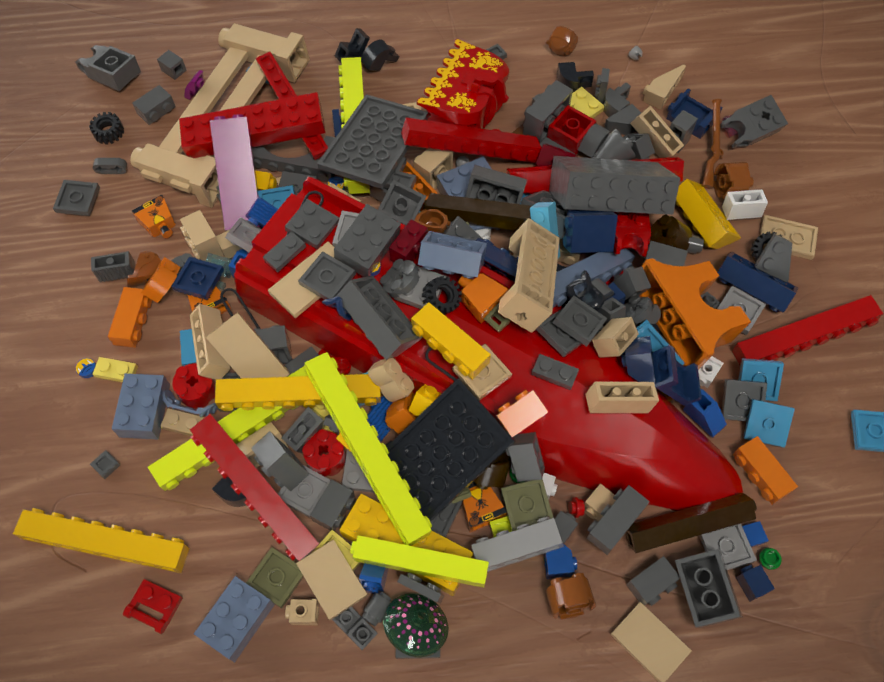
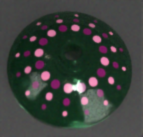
M409 593L398 596L389 604L384 614L383 625L387 638L396 649L408 656L419 658L431 656L438 652L447 640L449 627L445 613L436 602L424 595Z

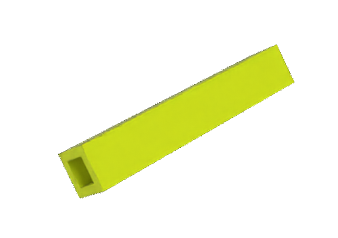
M359 535L357 536V541L352 542L350 551L356 562L482 588L485 587L488 561Z

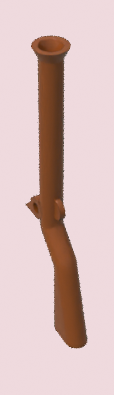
M721 99L712 100L713 145L711 150L713 151V156L707 162L702 187L707 189L714 188V164L719 159H723L722 156L724 154L723 150L720 149Z

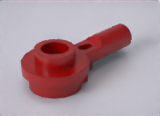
M321 349L318 354L321 355L326 353V351ZM328 353L330 358L333 357L336 360L337 370L340 375L349 374L351 371L349 361Z

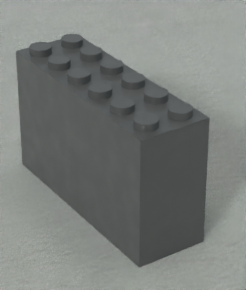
M554 156L549 192L564 209L673 215L680 177L658 162Z

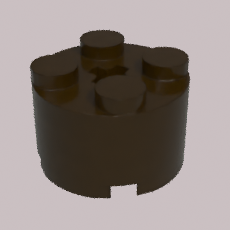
M665 214L650 227V242L654 241L683 250L688 249L690 245L688 242L689 238H692V232L688 226L675 217Z
M506 451L474 481L478 488L486 490L488 487H503L505 485L511 460Z

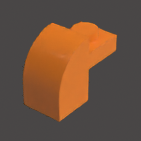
M164 257L141 293L158 303L178 276L177 273L180 266Z

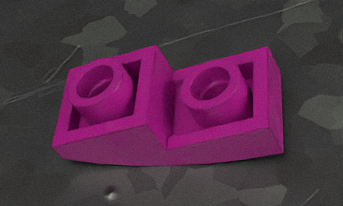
M202 70L197 71L186 86L185 98L191 100L194 95L196 96L199 89L203 87L205 79L203 78Z

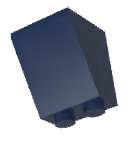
M568 211V215L565 218L566 235L563 237L564 247L570 253L613 252L618 215L613 211Z

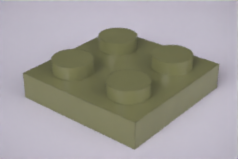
M543 479L501 488L512 531L517 530V527L523 524H529V526L536 524L537 520L544 517L553 518Z
M271 547L246 584L266 596L282 609L304 576L294 561Z

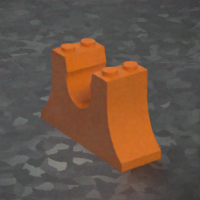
M651 258L647 259L641 266L645 271L651 288L641 294L640 298L648 297L653 304H657L660 308L661 316L657 325L669 345L675 348V352L685 362L683 366L695 363L698 365L699 370L714 354L716 347L732 343L751 323L741 306H729L726 309L720 310L710 307L701 298V295L719 277L710 261L690 266H672Z

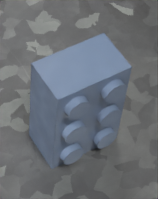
M484 156L437 175V189L439 193L465 197L474 165L491 169Z
M429 231L421 241L418 265H422L423 268L428 270L441 269L447 274L459 273L466 278L478 277L483 267L487 243Z
M124 374L112 430L119 438L159 440L161 423L166 408L162 393L170 389V384L164 375Z
M235 576L194 632V635L235 663L275 604Z

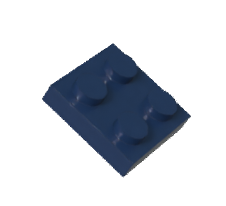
M189 257L172 284V288L174 291L208 300L224 272V268L218 264Z

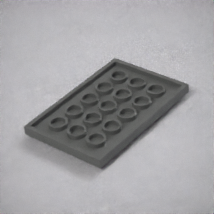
M366 94L317 163L318 169L383 189L410 147L404 144L401 134L405 118L427 120L429 118L428 112Z

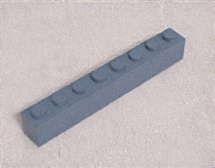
M626 248L622 249L620 254H615L614 251L598 252L556 272L553 307H559L565 301L570 300L567 295V286L572 281L581 279L580 275L584 270L588 272L591 281L600 278L606 283L611 277L618 276L622 270L632 267L631 262L635 256ZM585 282L574 286L576 295L587 288Z

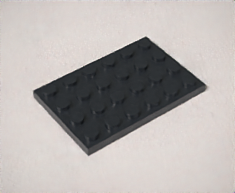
M458 378L387 446L389 452L387 455L391 461L394 460L399 468L398 474L401 479L407 481L410 487L409 493L412 498H417L421 506L419 510L431 522L511 447L516 440L510 436L499 421L462 380Z

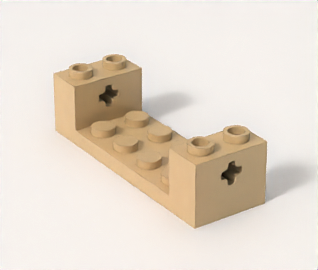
M528 218L510 237L509 250L515 255H519L515 284L500 299L498 313L532 333L552 314L560 238Z

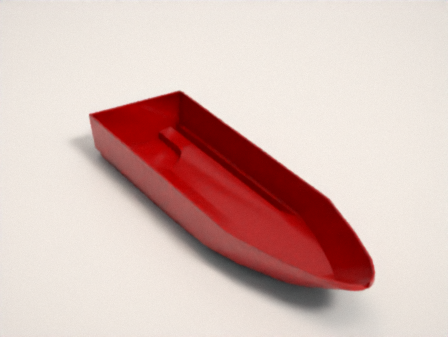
M308 176L303 183V189L297 195L291 193L252 240L253 248L246 258H240L236 263V271L234 273L236 292L248 308L280 326L285 325V328L290 332L325 350L332 356L347 359L353 368L366 373L374 363L385 358L379 354L378 349L366 337L360 326L353 321V318L350 321L344 319L339 315L337 308L322 304V301L325 300L323 298H319L297 318H294L268 292V289L318 250L305 242L306 247L279 272L275 271L263 259L265 254L286 237L285 225L299 210L307 193L310 191L322 193L324 201L321 207L336 215L339 219L342 211L360 214L365 207V204ZM311 194L307 198L317 205L321 201V197L318 194ZM402 223L400 226V233L406 226ZM337 226L333 229V231L329 234V236L325 239V241L321 244L320 247H322L326 242H329L331 245H333V239L336 233ZM389 250L380 261L381 270L379 274L374 276L379 283L381 277L393 267L394 262L390 260ZM417 255L413 262L423 268L422 265H418L419 255ZM485 266L482 267L479 273L488 276L507 289H510L515 284L514 281ZM435 268L430 270L450 277V281L454 279L456 281L455 286L459 285L458 281L462 277V274H447L441 269ZM356 273V275L352 278V280H353V279H358V278H363V276H361L360 274ZM459 285L460 288L457 289L458 292L463 290V287L461 285ZM442 290L438 300L446 303L447 295ZM391 297L410 322L411 318L421 310ZM462 300L455 310L445 315L480 346L486 344L512 373V377L480 400L497 420L498 409L508 402L510 405L514 404L517 401L515 397L525 390L528 393L533 390L547 409L548 413L518 433L536 432L545 466L544 473L555 476L557 480L594 491L602 484L614 495L620 489L625 490L629 485L650 501L648 505L675 511L743 493L741 479L723 453L657 389L659 402L649 413L589 412L585 394L594 382H638L628 375L627 367H623L622 355L599 357L591 340L587 347L582 344L563 357L536 329L531 333L511 321L502 331L497 332L485 320L480 323ZM553 307L552 314L550 316L561 310L563 307ZM495 316L492 318L498 325L502 323ZM423 337L400 355L393 358L399 363L402 372L412 380L415 387L412 391L415 394L425 384L434 387L437 392L442 394L455 381L426 360L425 353L430 346ZM432 349L429 352L428 357L432 362L456 379L459 378L453 371L454 363L447 362L443 358L442 353L437 349ZM539 354L579 369L571 390L531 375Z

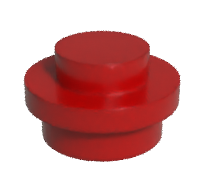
M573 497L572 501L568 504V511L574 518H579V516H583L585 513L584 501L578 497Z

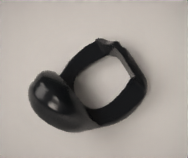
M584 270L580 275L581 279L574 280L567 286V295L570 299L576 296L597 311L604 304V296L592 287L591 278L588 272ZM585 282L587 286L586 293L582 297H578L575 294L574 286Z

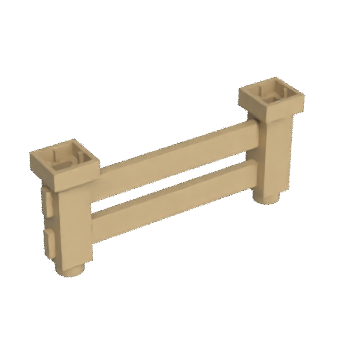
M235 23L230 29L223 28L219 33L218 41L221 47L227 49V52L180 118L210 113L245 61L251 62L252 65L220 111L250 105L267 80L255 58L271 51L287 80L295 83L310 60L303 35L291 32L288 38H284ZM179 119L159 147L147 143L144 148L137 147L133 150L130 159L131 165L138 168L144 178L195 194L200 204L211 208L217 201L216 195L218 192L216 186L219 184L215 155L199 158L182 155Z

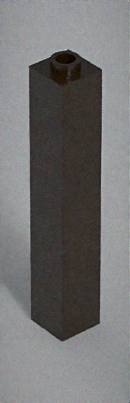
M435 193L429 194L423 206L424 210L437 209L447 215L450 222H453L459 216L465 222L472 225L518 230L528 218L531 219L530 207H532L531 205Z
M739 493L633 523L626 531L628 545L635 553L752 521L756 519L755 511L757 506L752 498L745 493Z

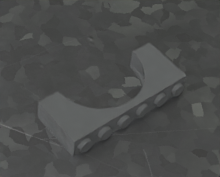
M325 136L324 141L328 148L336 137ZM263 145L252 147L255 168L268 169L274 172L286 171L317 176V179L321 181H328L335 176L333 173L318 169L317 163L321 157L314 160L311 153L296 158H284L270 153Z

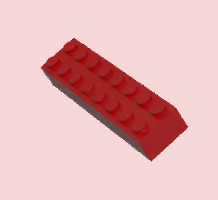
M318 92L179 118L181 147L186 156L191 158L214 155L210 120H214V117L225 116V119L233 118V115L242 114L244 117H247L252 147L326 133Z

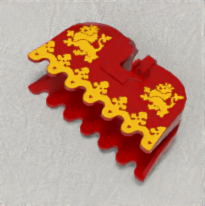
M456 39L454 46L459 49L449 50L448 54L453 58L443 59L442 64L447 68L440 67L437 69L436 73L441 78H431L430 83L435 88H425L424 94L429 98H419L417 105L426 109V112L431 116L427 121L483 129L491 122L503 103H506L509 99L505 86L509 77V68L494 53Z

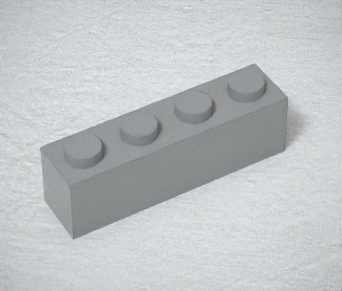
M549 517L537 520L536 524L530 526L529 524L520 525L517 527V530L512 532L508 530L496 534L497 537L488 539V537L476 540V544L471 545L475 559L489 562L487 572L564 547L555 519H550Z

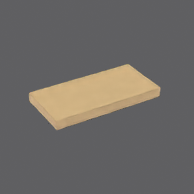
M326 242L268 289L269 294L294 318H297L321 298L299 285L298 280L322 251L334 258L335 247L329 242Z
M239 312L206 336L207 340L240 378L287 377L290 374Z

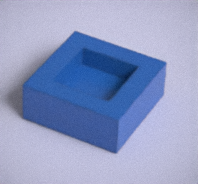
M760 521L742 526L751 547L765 544L769 541Z

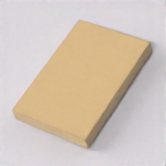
M768 215L763 216L760 235L762 233L766 234L769 231L771 234L777 232V235L781 234L783 238L793 243L791 255L810 260L814 258L818 227Z
M334 539L296 563L329 620H332L368 596Z
M641 602L636 605L610 634L658 682H666L692 651Z

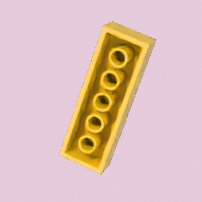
M360 494L339 530L342 537L351 542L357 541V536L359 535L404 544L383 506L377 501ZM431 531L428 537L412 545L473 558L474 554L472 551L434 531ZM411 573L423 581L439 587L451 596H454L460 585L458 582Z

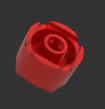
M197 363L177 368L172 386L183 404L187 407L198 409V407L203 408L207 406L212 399L214 400L216 381L215 379L198 375Z
M321 429L303 446L302 452L308 468L322 476H334L343 469L346 461V451L344 445L336 439L337 434Z

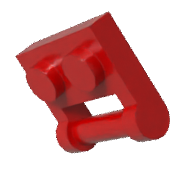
M143 579L131 602L125 607L123 616L129 619L132 617L155 628V632L163 634L183 598ZM141 603L163 614V617L158 620L137 610Z

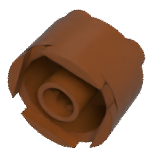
M747 162L722 163L716 167L714 175H717V178L714 181V191L717 197L725 199L727 192L747 191L750 187H753L754 180L753 177H750Z
M584 573L574 574L571 578L565 580L562 577L555 578L550 581L551 586L546 589L555 619H557L558 615L561 620L575 618L583 615L584 609L589 607L591 611L596 607L589 581L584 576Z

